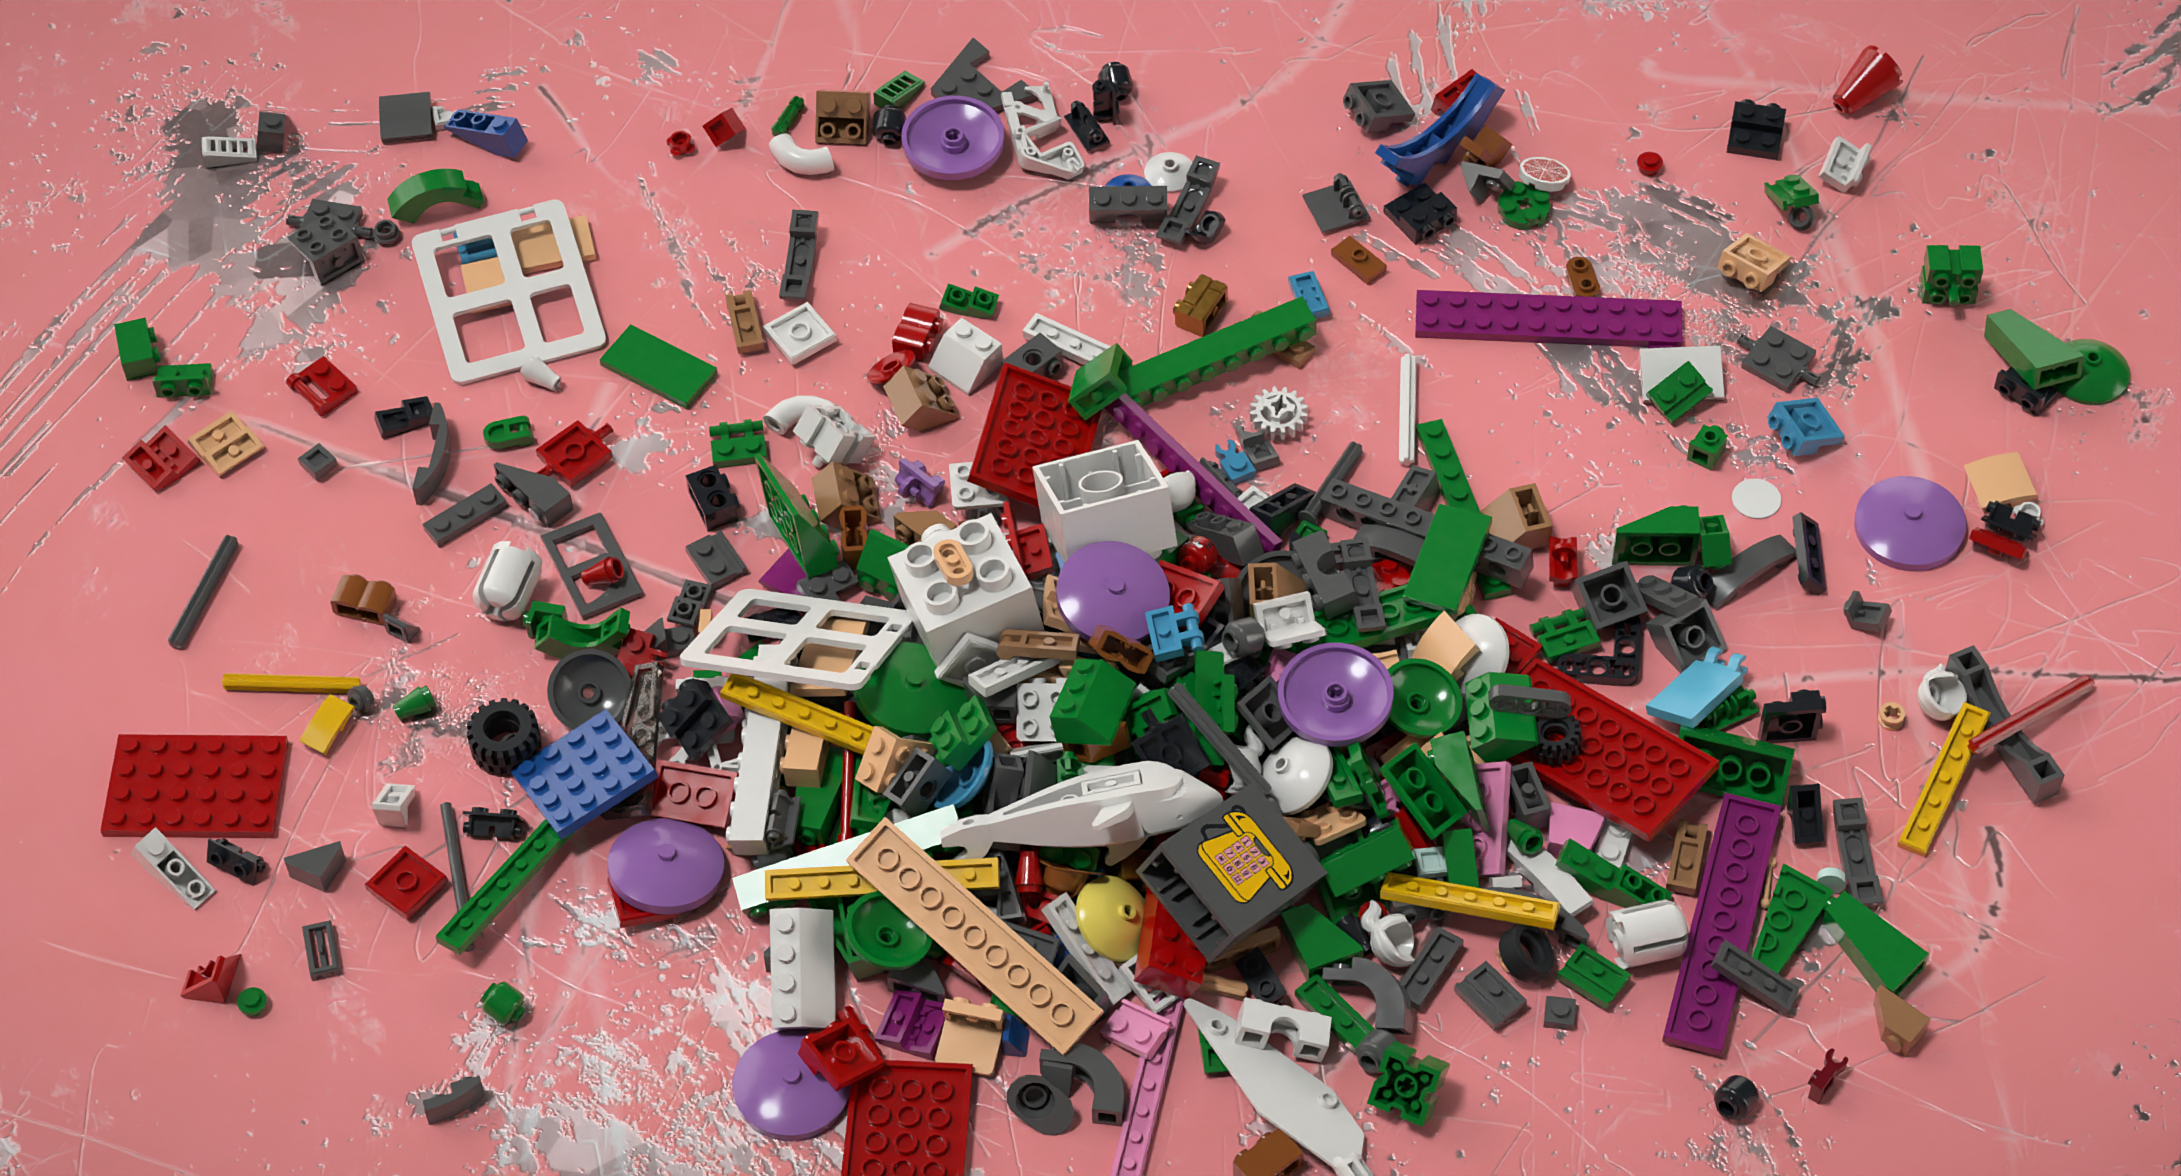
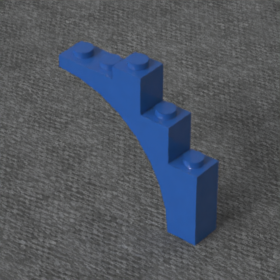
M1476 73L1453 105L1425 131L1401 144L1390 146L1380 144L1375 154L1383 158L1381 163L1397 174L1395 179L1407 187L1410 184L1419 186L1437 161L1445 165L1447 164L1465 136L1472 141L1475 139L1505 92V89L1487 77Z

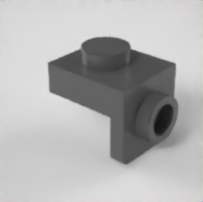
M1853 591L1844 604V615L1851 629L1882 632L1892 612L1890 605L1887 603L1863 601L1860 591Z

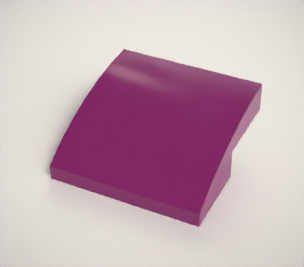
M788 548L758 582L771 592L802 596L796 584L797 581L807 576Z
M896 989L874 1037L875 1041L910 1055L934 1060L945 1022L942 1011L944 1003L925 1000L922 993Z

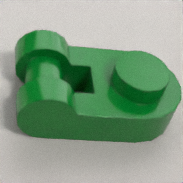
M522 415L489 423L483 430L486 445L493 449L515 445H531L534 442V436L532 431L529 430L531 427L530 420L527 416Z

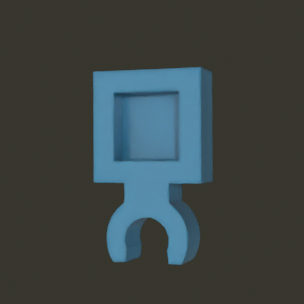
M1228 440V450H1222L1218 444L1215 445V455L1220 459L1219 467L1228 477V481H1232L1236 485L1256 477V469L1244 451L1236 453V445L1233 440Z

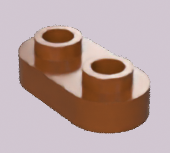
M1584 257L1571 258L1566 264L1565 274L1572 295L1598 297L1600 286L1592 263Z

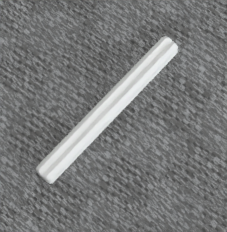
M1407 353L1401 357L1399 463L1410 466L1415 462L1416 357Z

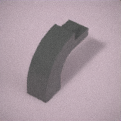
M993 752L991 772L983 787L981 815L990 814L1017 802L1018 791L1024 774V768L1019 755ZM993 842L991 848L1003 852L1008 850L1019 852L1021 844Z
M1353 957L1352 968L1347 964H1334L1333 968H1323L1322 979L1330 986L1364 987L1373 992L1377 1004L1376 1029H1383L1393 1035H1412L1413 1009L1408 993L1400 981L1384 967L1365 958Z
M1076 1043L1071 1048V1052H1066L1064 1055L1055 1048L1049 1050L1041 1049L1039 1058L1040 1074H1042L1043 1061L1072 1065L1073 1078L1087 1084L1094 1094L1092 1123L1122 1127L1124 1118V1087L1117 1068L1108 1057L1095 1048L1082 1043Z

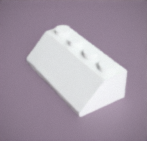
M811 908L770 909L772 1028L776 1031L825 1029L830 1023L836 1021L834 911Z

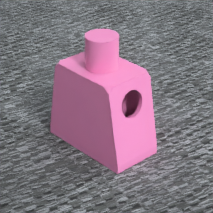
M1551 802L1547 851L1555 859H1558L1564 842L1571 838L1593 852L1599 841L1605 816L1598 812Z

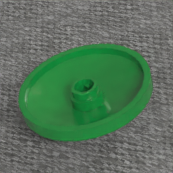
M899 642L880 667L874 670L866 684L861 689L854 690L856 703L867 720L874 726L884 727L900 738L915 735L924 739H930L932 737L930 729L935 720L942 717L947 710L957 715L968 698L966 697L964 687L937 679L934 673L937 668L925 645L911 642Z

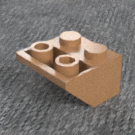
M817 90L815 142L867 144L871 91Z
M902 366L891 380L883 386L903 427L921 432L959 418L955 402L949 396L944 380L938 375H931L919 369Z
M832 461L811 479L820 522L841 530L839 520L841 508L862 505L866 511L867 525L878 524L882 521L875 483L869 475Z
M1536 483L1509 488L1481 510V514L1492 516L1493 522L1489 529V534L1531 549L1549 546L1552 524Z
M937 510L899 512L893 516L896 540L909 546L922 542L923 532L932 525L945 524L950 530L957 528L955 523Z
M1277 563L1248 564L1250 617L1254 619L1256 618L1253 603L1305 592L1302 579Z

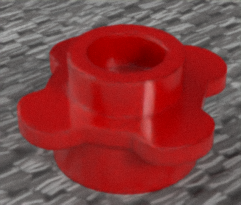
M677 131L667 139V145L671 147L670 153L672 156L683 155L687 152L692 153L695 150V145L691 143V135L687 132Z

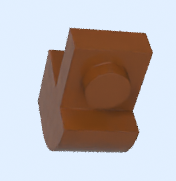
M1485 125L1474 141L1465 136L1460 142V145L1466 149L1462 160L1494 168L1502 161L1513 144Z

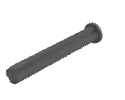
M1352 441L1348 444L1309 504L1298 513L1297 517L1300 522L1305 520L1317 526V519L1322 513L1320 501L1322 494L1332 478L1344 481L1363 452L1360 443L1357 444Z

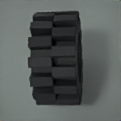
M1571 714L1569 717L1567 715L1563 718L1536 717L1539 744L1532 747L1531 751H1533L1535 757L1539 756V761L1544 763L1548 759V764L1553 765L1554 760H1558V764H1563L1564 758L1569 762L1572 760V755L1577 756L1579 754L1578 749L1581 750L1582 736L1580 723L1578 720L1575 721V716ZM1554 733H1560L1566 736L1564 739L1559 741H1549L1545 739V737Z

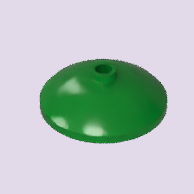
M2076 339L2066 342V344L2084 355L2080 378L2053 385L2060 394L2080 404L2102 405L2116 400L2125 392L2130 381V368L2124 356L2117 349L2107 343L2094 339Z
M1420 658L1401 660L1388 669L1393 683V706L1388 721L1394 727L1408 735L1419 738L1435 737L1440 732L1444 734L1453 727L1461 714L1462 695L1456 680L1446 669L1432 661ZM1411 704L1416 705L1418 709L1413 708Z
M879 891L860 897L851 906L846 917L845 934L850 947L862 960L877 968L902 970L912 967L926 956L933 941L931 937Z

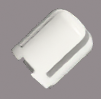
M500 541L494 544L472 592L475 606L486 616L498 621L516 620L523 615L542 572L541 565L543 561L539 555L528 547L526 551L509 546L511 541Z
M1665 899L1610 911L1609 913L1612 917L1606 918L1608 941H1613L1614 948L1619 955L1614 960L1617 966L1622 969L1677 958L1687 948L1688 929L1686 919L1679 907L1670 900Z

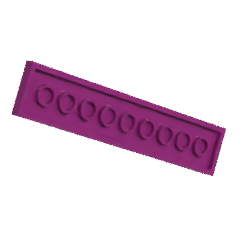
M1417 290L1415 338L1648 347L1651 345L1682 347V301Z
M1724 793L1688 936V945L1683 955L1662 1042L1721 1057L1738 985L1710 966L1720 944L1725 940L1745 953L1747 951L1781 811V806Z

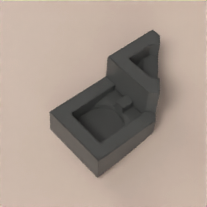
M1235 426V433L1242 450L1256 471L1279 465V456L1270 441L1265 439V431L1258 430L1252 433L1244 431L1243 426Z

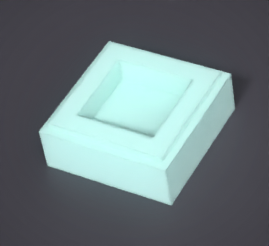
M1443 846L1414 849L1417 877L1428 879L1447 876Z

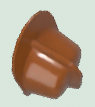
M1040 859V862L1045 864L1044 890L1057 896L1067 892L1070 898L1076 897L1086 884L1090 874L1106 876V874L1076 870L1063 864H1055Z

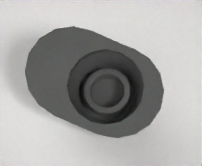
M1024 1075L1018 1077L1010 1084L1007 1090L1006 1101L1009 1109L1042 1134L1056 1135L1062 1133L1069 1128L1073 1121L1074 1108L1071 1100L1065 1093L1042 1076Z

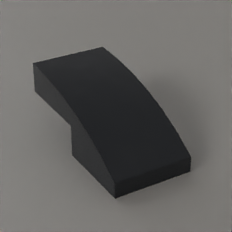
M428 396L402 400L400 408L376 411L374 420L381 437H391L429 423L433 408Z

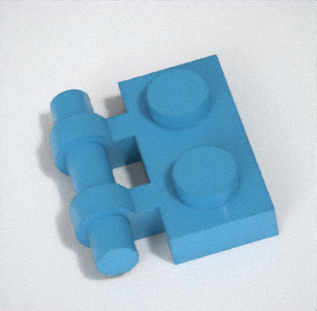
M1187 603L1183 605V612L1179 613L1174 612L1173 605L1145 612L1156 662L1184 656L1183 646H1191L1193 653L1198 650H1204L1203 632L1198 627L1200 622L1199 614L1194 610L1193 604ZM1185 626L1188 631L1179 633L1178 627Z

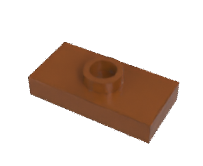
M1348 236L1331 249V255L1366 284L1375 280L1387 269V265L1351 236Z

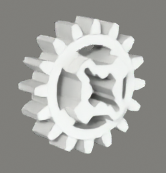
M1275 386L1270 393L1264 389L1262 390V397L1255 395L1254 403L1250 404V422H1253V429L1258 430L1261 428V431H1265V435L1267 433L1270 434L1271 440H1274L1276 435H1280L1281 440H1285L1286 434L1295 437V430L1302 432L1303 424H1307L1308 405L1304 404V397L1297 398V391L1295 390L1287 393V387H1284L1282 391H1278Z

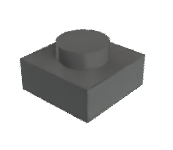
M320 443L298 458L299 464L316 480L338 465L336 458Z
M1546 996L1543 1027L1573 1031L1576 999Z

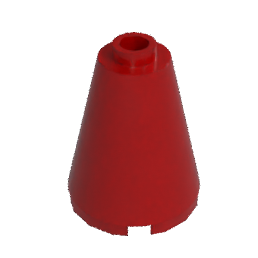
M1869 45L1862 50L1833 95V105L1837 111L1842 114H1851L1903 83V80L1899 78L1903 75L1902 71L1889 54L1885 52L1881 55L1876 51L1879 48L1873 45Z

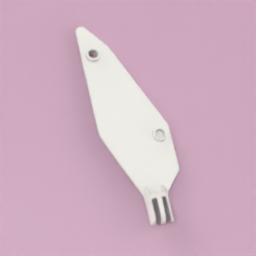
M1194 999L1185 1000L1184 1008L1259 1115L1333 1167L1337 1176H1374L1361 1157L1365 1134L1332 1088L1267 1042L1264 1049L1234 1043L1236 1020Z

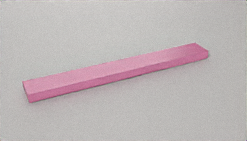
M1165 992L1160 993L1154 998V1002L1158 1003L1167 994ZM1179 997L1157 1013L1171 1020L1174 1027L1172 1030L1169 1029L1167 1031L1165 1040L1151 1060L1142 1056L1139 1057L1110 1176H1143L1185 999Z

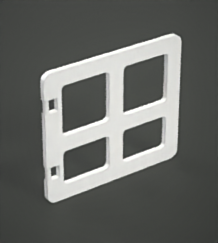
M549 200L534 204L531 207L519 210L514 209L463 222L453 227L424 232L412 239L413 251L451 379L455 384L465 385L519 371L530 356L534 358L539 357L544 363H549L601 349L606 344L605 332L565 206L560 200ZM535 212L536 218L521 221L520 216ZM548 223L552 227L564 266L559 270L525 277L519 264L511 233ZM452 233L457 234L458 238L442 241L441 236ZM487 238L492 239L505 282L501 285L455 297H448L445 293L434 254L437 251ZM570 288L584 332L553 342H544L531 298L550 291ZM504 303H511L525 347L522 350L468 363L464 357L454 318L458 315Z
M743 589L729 601L680 654V663L683 666L843 690H858L866 684L874 670L880 667L902 640L903 635L913 627L914 623L907 610L764 590ZM753 605L807 612L795 625L741 618ZM831 616L886 623L875 636L820 629ZM729 632L783 639L764 661L708 654ZM809 643L863 651L847 671L843 673L788 665L800 650Z

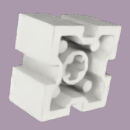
M808 405L793 430L801 438L800 442L804 446L814 449L817 453L812 464L818 468H821L824 463L830 464L832 461L845 465L848 463L860 464L875 439V436L864 426L856 424L853 421L854 418L841 406L827 405L825 409L821 405Z

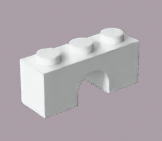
M1245 997L1238 1012L1234 1043L1264 1049L1269 1035L1280 1033L1291 1040L1293 1044L1292 1056L1321 1063L1329 1047L1332 1017L1321 1015L1317 1012H1307L1286 1005L1281 1006L1264 1002L1260 999Z

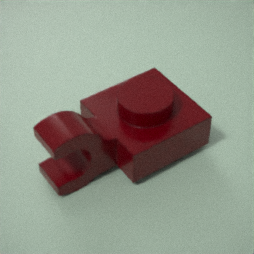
M1833 1048L1829 1049L1825 1055L1824 1068L1821 1071L1816 1069L1808 1081V1085L1811 1086L1808 1098L1817 1104L1820 1103L1832 1087L1835 1078L1847 1067L1848 1057L1846 1056L1839 1063L1832 1060L1835 1052Z

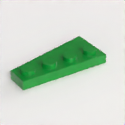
M856 752L850 827L872 831L886 816L892 801L884 796L883 793H876L855 779L864 756Z

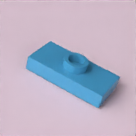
M1314 271L1288 276V283L1294 298L1303 296L1315 319L1330 315V309Z

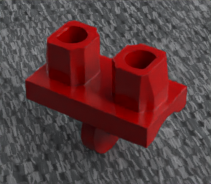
M1549 536V582H1553L1555 587H1569L1570 583L1578 578L1577 537L1560 539Z

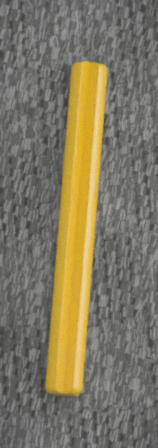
M225 673L223 674L222 685L225 690L348 693V690L353 686L358 687L361 685V680L359 677Z

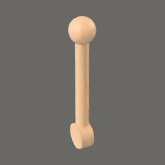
M1769 856L1763 898L1759 902L1760 907L1763 909H1768L1771 902L1769 893L1772 868L1776 865V859L1773 856Z

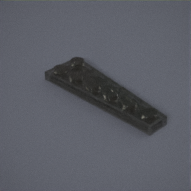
M658 662L635 665L620 726L654 769H656L660 721L657 716L660 714L664 673V667ZM655 780L599 816L607 821L651 815L654 804Z

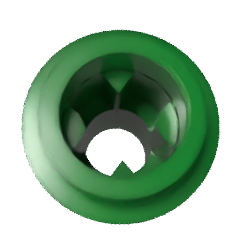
M425 685L421 688L419 686L392 707L399 720L432 711L431 708L437 704L428 686Z
M1515 818L1508 821L1507 834L1521 853L1535 854L1541 849L1543 837L1539 829Z

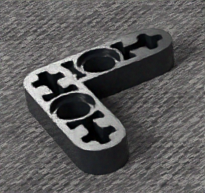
M1636 616L1615 624L1613 657L1564 654L1558 659L1556 669L1581 683L1612 686L1633 685L1637 681L1639 673L1640 618ZM1624 623H1629V624H1630V627H1631V628H1630V634H1629V635H1624V634H1625V625H1624ZM1627 644L1632 646L1634 651L1623 653L1619 647ZM1566 665H1572V671H1568ZM1582 665H1585V671H1584V672H1581V670H1582V667H1581V666H1582ZM1598 665L1603 667L1605 672L1597 675L1592 673L1590 668ZM1611 668H1614V670H1613V673H1614V674H1613V675L1610 674V669H1611ZM1623 669H1627L1629 675H1624Z

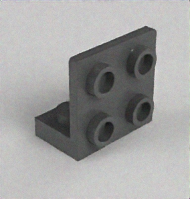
M332 213L320 217L313 223L288 236L289 243L309 261L315 280L320 285L365 260L357 236Z

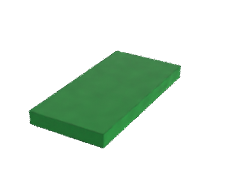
M631 324L599 359L601 366L685 409L692 404L717 374V367Z
M1439 504L1402 596L1403 601L1457 615L1493 522L1492 516Z

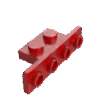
M1009 501L1003 502L1005 513H1001V519L1004 528L1009 529V534L1005 535V538L1028 581L1056 573L1044 523L1018 530L1016 517Z

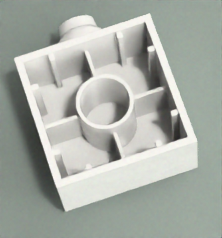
M1139 440L1032 467L1041 521L1044 523L1047 534L1064 564L1079 549L1102 541H1117L1136 546L1148 553L1153 559L1158 558L1163 549L1178 546L1169 487Z
M992 513L978 519L965 521L953 530H950L945 524L932 525L923 532L922 542L914 543L906 550L887 557L902 602L936 668L966 632L1000 643L1001 632L1006 629L1045 631L1032 586ZM952 539L961 544L973 567L974 576L969 583L962 586H953L945 580L934 559L933 549L938 542Z

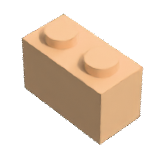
M792 727L791 734H787L785 738L786 755L781 757L779 765L780 774H784L786 786L820 788L830 746L829 741Z

